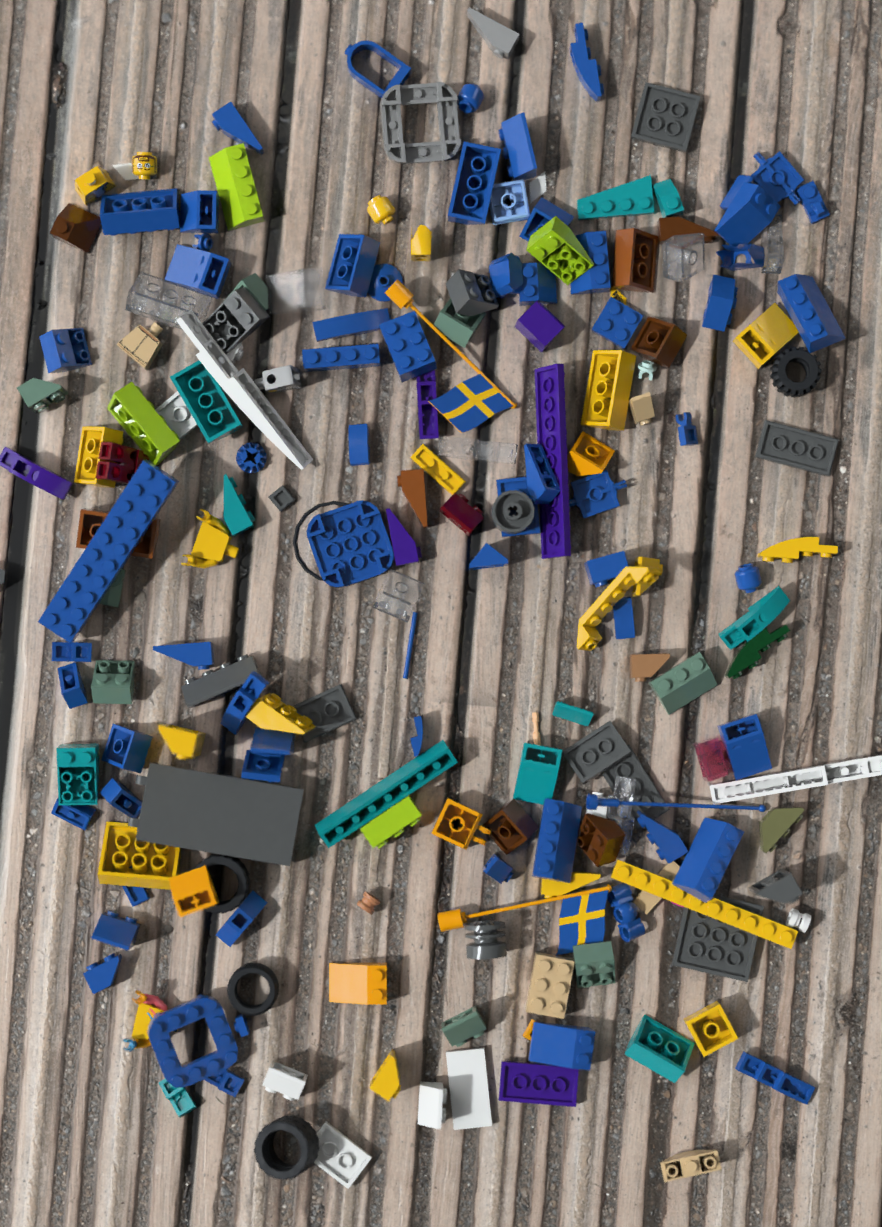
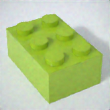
M408 795L363 825L360 830L372 848L376 846L381 848L388 843L389 837L393 835L396 838L402 834L405 826L409 824L412 827L421 821L420 816H422V813L411 796Z

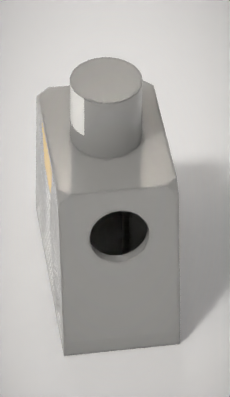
M292 365L263 371V378L254 379V383L260 390L265 389L270 393L302 388L299 369Z

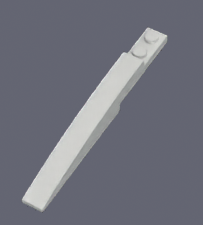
M191 309L177 319L178 324L200 351L196 354L197 358L222 389L274 445L301 470L304 469L313 458L244 368L239 371Z
M882 755L709 785L713 804L882 775Z

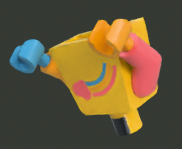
M139 990L135 991L140 997L138 999L132 998L136 1004H139L131 1037L134 1040L124 1038V1042H129V1046L123 1048L124 1050L132 1051L134 1048L152 1046L147 1034L148 1025L153 1015L159 1011L162 1013L169 1010L167 1005L158 996L143 994Z

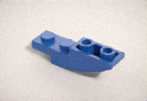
M576 23L574 28L576 43H571L569 49L572 63L583 87L596 102H600L601 95H604L603 83L599 82L601 67L597 65L596 59H591L590 47H586V40H588L587 28L584 29L583 23Z
M253 671L233 697L220 724L236 735L246 721L247 714L269 682Z

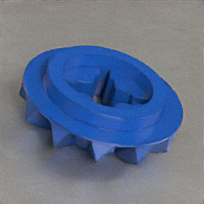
M250 442L242 445L237 451L236 461L243 471L256 473L265 466L267 455L262 446ZM247 451L252 455L258 453L254 457L256 464L252 463V461H246L248 458Z

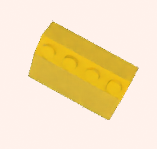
M107 821L98 868L99 883L171 890L169 878L179 875L182 848L136 840V827L128 826V823Z

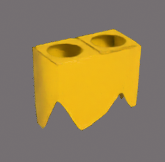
M425 225L418 227L414 237L412 236L411 227V261H431L432 231Z

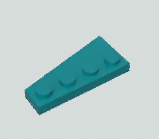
M651 175L578 199V220L654 214Z

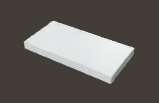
M484 1047L446 1051L454 1130L492 1126Z

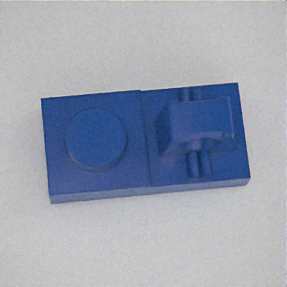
M814 181L795 190L797 196L801 199L800 202L811 224L830 215Z

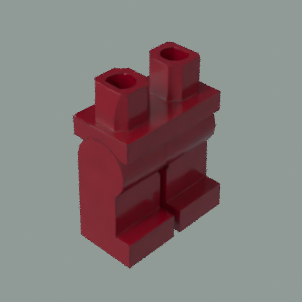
M101 442L98 459L112 462L98 461L95 478L128 484L143 460L149 461V456L145 455L142 450L114 442Z

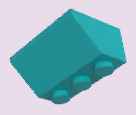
M644 1014L629 1040L624 1055L675 1083L685 1072L695 1043Z

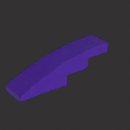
M435 370L416 377L420 439L439 438L437 409L428 402L437 398Z

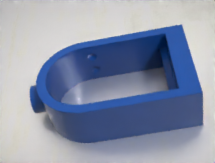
M360 41L354 45L350 44L345 51L350 75L381 99L389 88L398 84L404 85L411 75V68L375 42ZM363 50L373 51L399 69L385 90H382L353 68L352 60L358 52Z

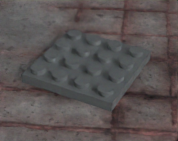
M718 895L713 896L762 916L763 905ZM684 907L672 965L748 982L758 936Z

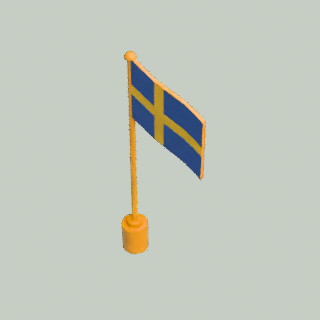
M398 279L387 289L385 294L400 309L410 307L479 374L461 382L444 395L428 401L460 433L476 428L496 413L510 407L512 409L517 407V403L514 404L412 304L414 302L412 299L414 295Z
M607 884L606 887L466 915L465 911L462 912L460 908L437 913L441 932L464 928V923H467L469 918L562 900L559 915V945L556 956L571 953L575 945L603 942L605 934V905L608 891L612 890V886Z

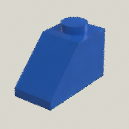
M74 662L58 668L61 693L69 709L88 703L86 689L77 663Z
M114 778L100 791L110 805L128 817L136 818L140 814L142 801Z
M495 853L483 867V872L500 884L503 881L507 883L513 875L511 872L513 867Z

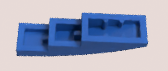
M388 308L324 319L312 323L316 340L319 342L332 338L338 339L380 330L379 324L389 321L390 317Z
M744 1051L735 1067L736 1070L806 1105L815 1090L814 1086Z

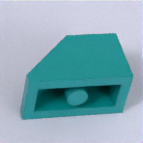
M671 179L652 184L662 217L681 216L684 212V207L679 192Z

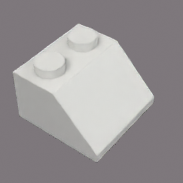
M272 1060L262 1086H265V1090L271 1093H282L284 1098L294 1101V1099H299L308 1075Z

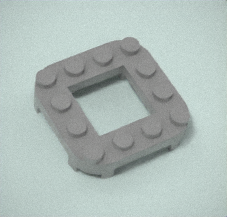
M444 82L410 85L398 84L392 86L383 94L380 103L383 145L385 153L391 161L399 164L437 162L448 160L457 153L461 146L457 110L458 97L450 86ZM437 103L440 141L403 143L400 106Z

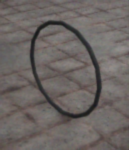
M331 501L317 504L316 506L308 510L306 513H304V515L296 525L293 538V546L296 559L298 560V562L300 563L305 572H307L308 574H310L318 580L323 581L322 577H319L318 575L307 569V567L299 557L296 543L299 527L301 526L307 515H309L319 507L329 505L345 506L348 505L347 503Z

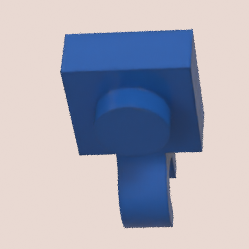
M684 412V419L683 414L676 415V422L681 425L678 427L680 446L698 444L696 425L691 423L692 415L690 412Z

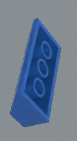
M469 142L463 143L448 211V221L465 225L485 224L501 149Z
M177 188L102 195L100 219L103 234L114 236L122 233L135 234L144 231L154 232L156 230L180 228Z
M794 274L778 281V294L809 353L845 339L844 333L813 276Z
M545 798L532 877L564 883L571 882L582 811L581 806Z
M704 818L672 885L705 903L711 900L744 831L727 822Z

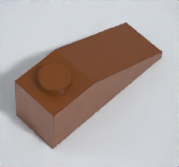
M424 469L403 470L401 475L397 476L398 487H402L404 496L423 528H428Z

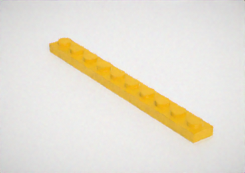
M617 859L610 876L615 880L789 949H792L798 931L720 899L713 897L705 903L672 885V880Z

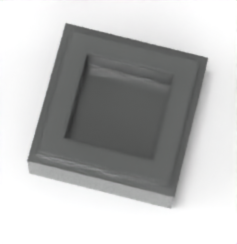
M283 485L268 497L280 512L295 501Z

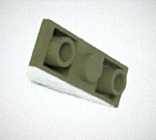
M802 807L771 808L759 822L760 850L764 853L768 851L771 853L778 845L776 842L781 837H786L791 831L789 827L793 823L797 824L804 816L802 813L805 810Z

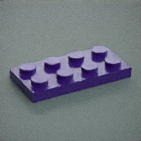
M501 1061L499 1101L576 1107L579 1069L549 1064Z

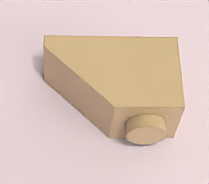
M650 392L632 397L628 405L635 425L640 423V426L652 423L651 419L655 417Z

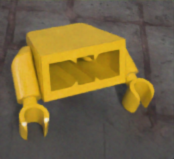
M200 509L204 512V516L202 518L196 516L198 520L202 521L191 555H182L188 558V562L181 563V565L205 569L217 566L219 562L223 563L225 555L236 558L239 548L230 545L232 537L229 536L228 528L220 519L209 514L208 511Z

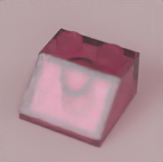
M718 737L693 743L704 781L710 782L728 775L727 770H730L728 760L723 757L722 752L725 751L722 740L719 741Z

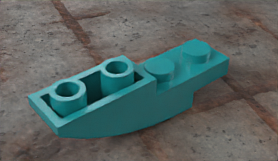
M780 586L776 587L748 608L749 612L718 634L730 650L744 640L750 641L783 611L790 602V599Z

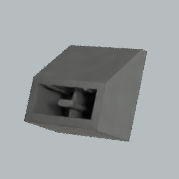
M458 269L445 283L455 311L458 314L474 316L499 306L488 276Z

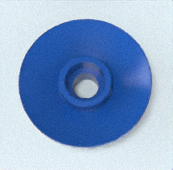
M390 264L374 266L368 294L377 301H391L385 292L397 279L403 284L399 270ZM382 278L387 279V283L381 284L380 280Z

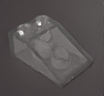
M322 267L300 269L266 276L269 314L326 310Z

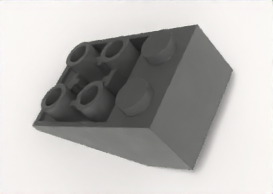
M244 287L234 290L202 324L224 353L228 354L257 330L270 316Z

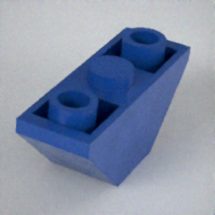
M253 890L221 927L216 936L231 947L268 902Z

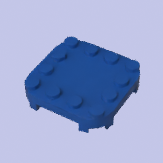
M360 500L318 514L308 524L307 538L323 581L331 587H347L379 576L388 571L393 565L394 554L378 508L371 502Z

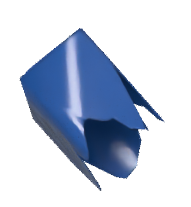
M739 244L737 247L722 245L727 250L716 252L723 261L720 266L732 271L764 267V247L755 244ZM744 254L746 262L735 263L737 255Z

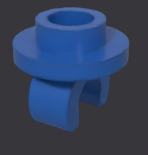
M207 233L202 235L196 234L194 237L199 239L197 245L194 244L192 247L209 252L213 245L211 236Z

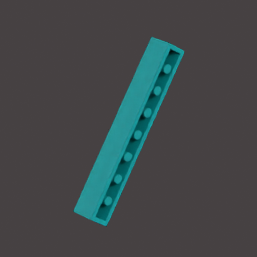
M441 740L315 824L318 834L328 848L332 847L458 763L444 740Z

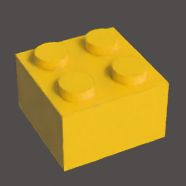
M718 1001L683 1019L704 1057L738 1039Z

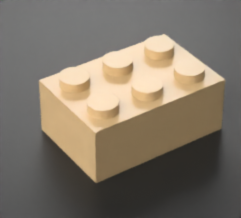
M535 952L525 1006L526 1012L564 1019L575 963L573 958Z

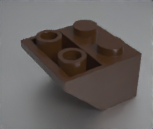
M587 813L578 832L577 845L597 867L616 861L626 834L615 821Z

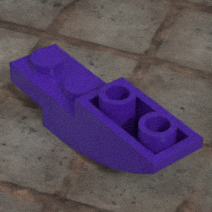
M4 447L0 455V466L34 486L65 500L73 484L72 482L8 447Z

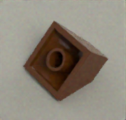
M69 203L57 216L50 234L59 241L89 253L102 225L99 216Z

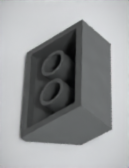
M780 869L748 887L750 891L758 896L785 904L788 902L789 904L795 903L800 899L799 896L803 894L793 875L784 869Z

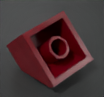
M454 493L442 505L440 512L465 534L470 536L484 520L483 512L476 506L472 508L467 503L469 500L461 493L459 495Z

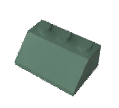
M700 652L695 653L648 682L668 715L717 686L711 669Z

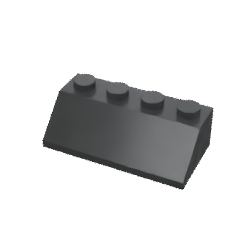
M243 655L237 658L238 662L232 665L230 662L220 665V670L213 672L211 669L202 673V678L196 680L193 677L184 681L185 685L181 686L187 707L193 708L243 686L253 671L262 676L254 656Z

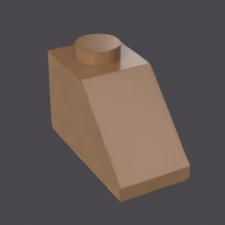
M670 654L630 655V678H635V682L647 681V678L652 677L670 658Z

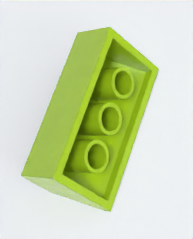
M244 143L226 147L209 157L228 231L265 222Z
M130 382L113 394L107 409L140 450L149 456V461L157 466L176 449L180 442L177 433L168 427L164 417L159 416L155 411L154 405L146 400L141 389L135 386L133 382Z

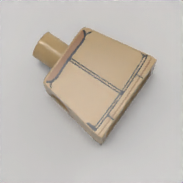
M155 322L148 330L138 325L119 341L117 346L145 370H148L163 345L156 338L163 329Z

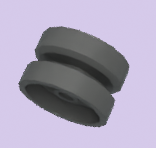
M509 490L496 498L492 506L491 517L494 525L500 531L506 534H518L530 526L534 517V506L532 500L525 493ZM510 510H515L516 515L510 516Z

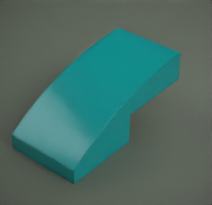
M166 1079L159 1082L166 1098L170 1100L178 1117L181 1118L197 1108L186 1087L175 1088Z

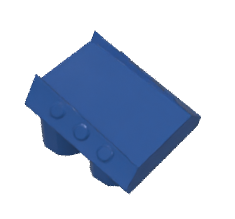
M513 253L493 260L489 265L490 284L496 298L505 297L508 293L518 294L522 289V262Z

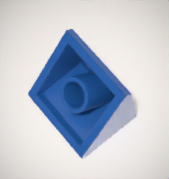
M486 543L469 564V570L507 566L508 559Z

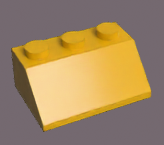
M82 427L74 483L115 488L116 482L96 479L98 461L112 462L98 459L101 442H114L122 445L124 431L107 427Z

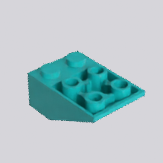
M523 742L513 799L543 805L545 798H553L562 755L561 749Z
M60 744L56 748L59 805H98L99 744Z

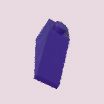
M390 508L386 509L396 567L419 563L418 558H422L420 546L416 547L415 541Z

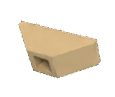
M717 1150L687 1151L675 1154L660 1162L664 1182L722 1170Z

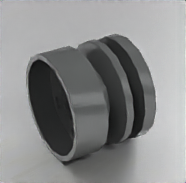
M485 919L465 924V930L474 931L465 934L466 938L474 939V942L466 944L467 958L494 959L507 956L506 942L497 941V938L506 935L505 931H497V929L505 928V922Z

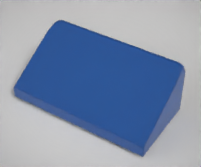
M739 175L720 204V208L726 211L744 182L752 183L753 177Z
M57 798L51 814L86 830L96 809L89 805H59Z

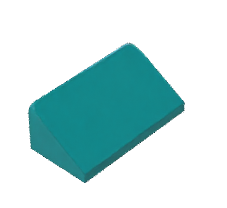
M557 701L552 715L588 726L593 717V712Z

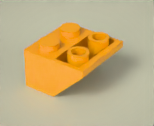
M206 865L169 878L172 897L179 918L216 905L219 902Z

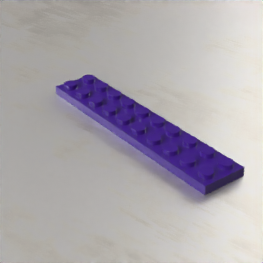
M560 363L535 369L537 444L542 445L561 490L550 504H540L542 559L571 556L564 364Z

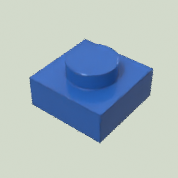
M245 1014L236 1016V1021L233 1022L236 1033H240L241 1037L249 1035L250 1029Z

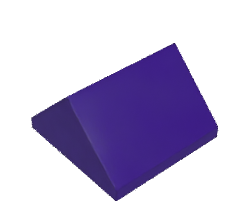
M539 300L515 324V328L541 353L565 328Z

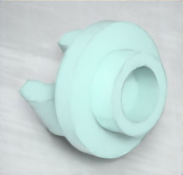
M643 360L641 363H638V369H640L638 372L639 379L642 378L643 373L647 372L649 373V380H652L653 372L656 371L657 366L649 360Z

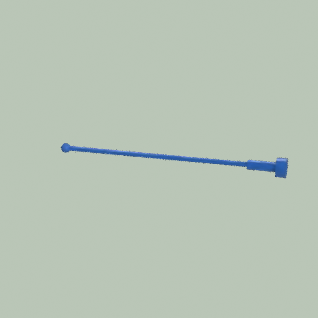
M588 794L586 798L588 810H596L597 806L619 807V805L759 810L760 812L766 810V806L763 804L759 806L631 802L619 801V799L598 798L596 794Z

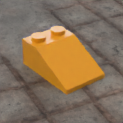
M329 963V1002L387 1005V963Z

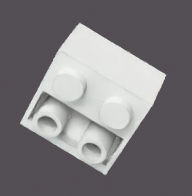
M420 1081L419 1125L441 1129V1123L445 1124L446 1108H442V1104H446L447 1088H443V1083Z

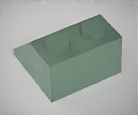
M450 298L440 311L434 326L447 338L454 341V343L465 348L486 313L483 312L474 316L458 314Z
M474 1006L442 1022L441 1029L450 1045L459 1047L467 1043L466 1039L472 1036L477 1038L483 1035L486 1025L477 1007Z

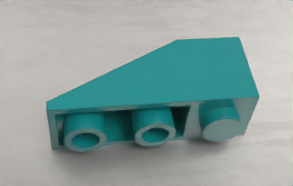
M225 474L224 520L231 534L235 537L254 527L253 521H255V518L250 510L246 511L244 505L247 503L242 494H237L235 488L238 486L234 478H229Z

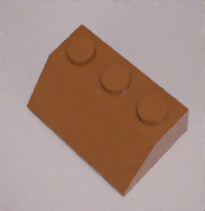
M636 228L616 230L612 287L624 291L654 293L658 236Z

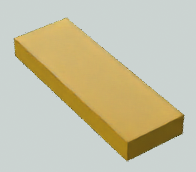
M424 444L410 457L451 495L456 493L466 482Z

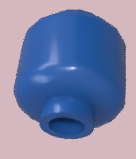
M466 84L461 88L457 96L459 109L465 113L476 112L484 99V93L478 85Z
M752 563L739 566L735 572L738 589L745 590L746 593L757 591L756 587L762 583L759 568L753 566Z

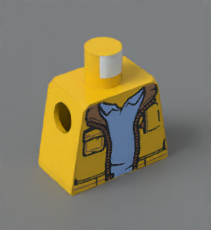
M99 166L92 168L75 180V190L85 205H88L116 187L107 171Z

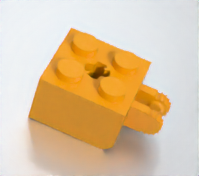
M447 798L431 834L467 850L471 840L484 846L486 844L483 838L474 836L476 829L489 835L492 831L479 825L482 813ZM456 818L460 819L462 824L460 828L458 826V829L454 828L452 823L454 819L456 821Z

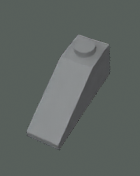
M469 7L467 17L491 51H493V54L501 59H509L519 40V33Z

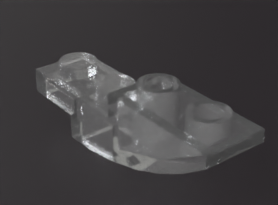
M440 436L438 455L473 461L516 464L518 445Z
M616 776L614 794H609L608 799L633 802L636 779ZM632 805L607 806V819L615 821L626 834L618 854L629 856L635 820L634 817H630Z

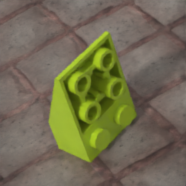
M557 216L548 221L529 238L526 251L567 285L594 266L593 261L572 230Z

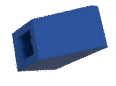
M113 953L104 958L105 962L99 965L95 962L86 967L87 971L83 975L93 994L114 983L122 959L121 954L115 956Z

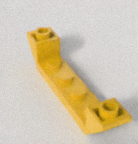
M625 567L579 619L578 650L592 651L602 639L595 627L601 623L605 615L624 597L631 586L635 583L649 586L655 582L661 571L648 567Z

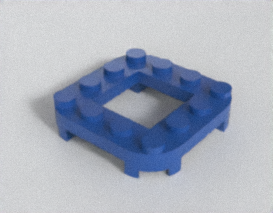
M197 995L195 999L160 1013L159 1011L153 1015L148 1025L147 1034L167 1082L175 1088L187 1087L228 1069L237 1061L238 1047L225 1013L218 1000L211 996ZM205 1017L217 1051L181 1066L169 1032Z

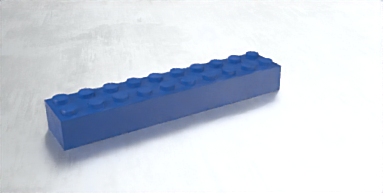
M143 460L38 621L40 624L69 643L76 640L179 483L177 479L150 461Z

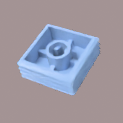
M523 179L494 184L489 204L493 225L527 220L529 218L530 210L525 181ZM507 198L511 202L513 201V203H511V206H507V204H504Z

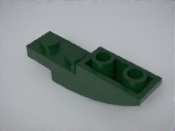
M786 624L782 625L770 634L764 628L750 641L746 642L733 657L726 671V678L732 677L734 680L743 674V669L747 667L752 669L759 664L758 660L762 658L758 651L764 652L771 647L770 643L777 640V642H780L788 637L786 635L790 631Z

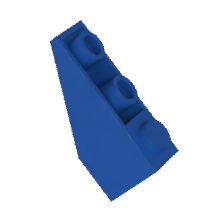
M640 810L636 811L639 815L637 821L642 828L646 827L649 833L646 836L652 845L654 843L657 845L658 850H656V853L661 860L665 859L669 864L688 852L675 831Z

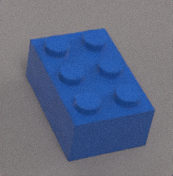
M415 311L379 324L401 382L437 369L435 358Z

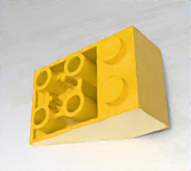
M774 303L746 327L733 342L759 369L799 332L791 319Z
M268 693L259 697L246 718L263 729L305 734L316 727L312 724L310 718L298 714L296 708L289 704H284L281 698L274 693Z

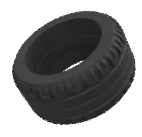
M248 963L239 967L228 982L227 993L229 1001L237 1011L245 1015L255 1016L267 1012L274 1005L279 994V982L275 973L269 967L260 963ZM248 973H256L263 976L269 984V996L259 1005L247 1004L238 995V982Z

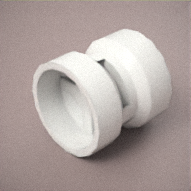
M792 908L788 914L786 926L790 928L796 927L799 931L805 933L809 927L811 915L807 913L802 914L799 910Z

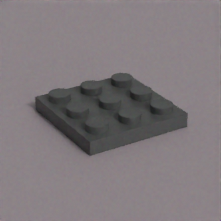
M645 82L631 139L686 153L701 96Z

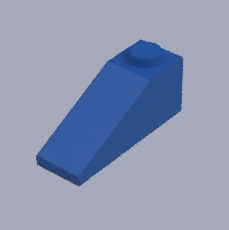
M231 101L212 114L214 118L212 123L217 131L222 130L224 135L240 144L244 143L246 147L260 155L264 154L263 147Z
M525 444L527 488L534 504H550L561 491L542 445Z
M213 642L153 646L154 651L191 666H198V670L210 669L209 665H214Z

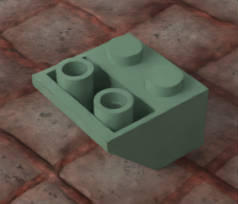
M32 378L17 387L28 408L35 413L44 412L49 408L48 405L53 402H61L66 398L65 395L68 394L67 390L61 385Z
M96 660L91 684L93 703L132 704L135 661Z
M611 941L573 946L577 988L616 983Z

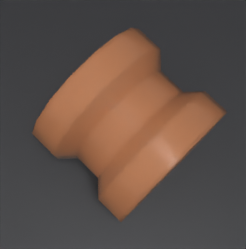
M365 891L362 900H358L356 904L372 915L374 908L381 901Z

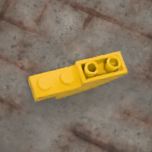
M819 537L795 538L766 548L758 553L757 558H763L762 561L774 562V559H782V563H793V560L799 559V553L804 557H813V554H820L821 558H832V555L838 554V546L819 545Z

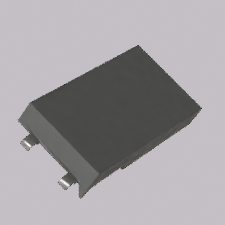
M150 762L147 777L137 775L135 784L145 785L139 819L129 817L128 826L137 828L136 840L290 866L304 792L303 788L249 780L215 772L196 771Z

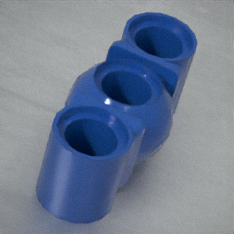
M626 883L612 887V890L608 891L607 900L610 906L614 907L613 915L616 921L621 923L618 925L621 938L625 942H629L644 935L645 927L641 922V918H637L638 910L636 905L631 902L633 897L630 887Z

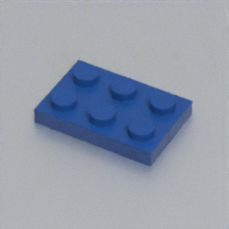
M527 477L496 480L498 496L506 491L516 490L525 493L532 500L527 488ZM533 503L534 517L530 526L525 531L518 534H506L501 531L502 537L540 534L537 504ZM510 510L509 515L513 517V515H516V511Z

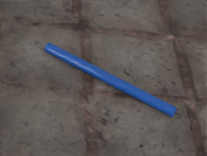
M413 612L403 674L405 679H408L417 612Z

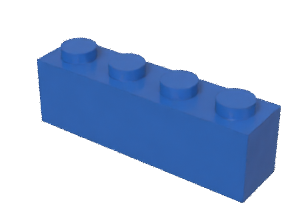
M379 344L302 350L303 369L305 372L381 366Z

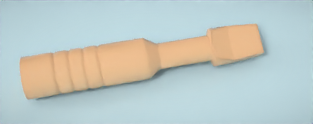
M538 712L532 713V722H534L533 744L541 745L538 726L539 715Z

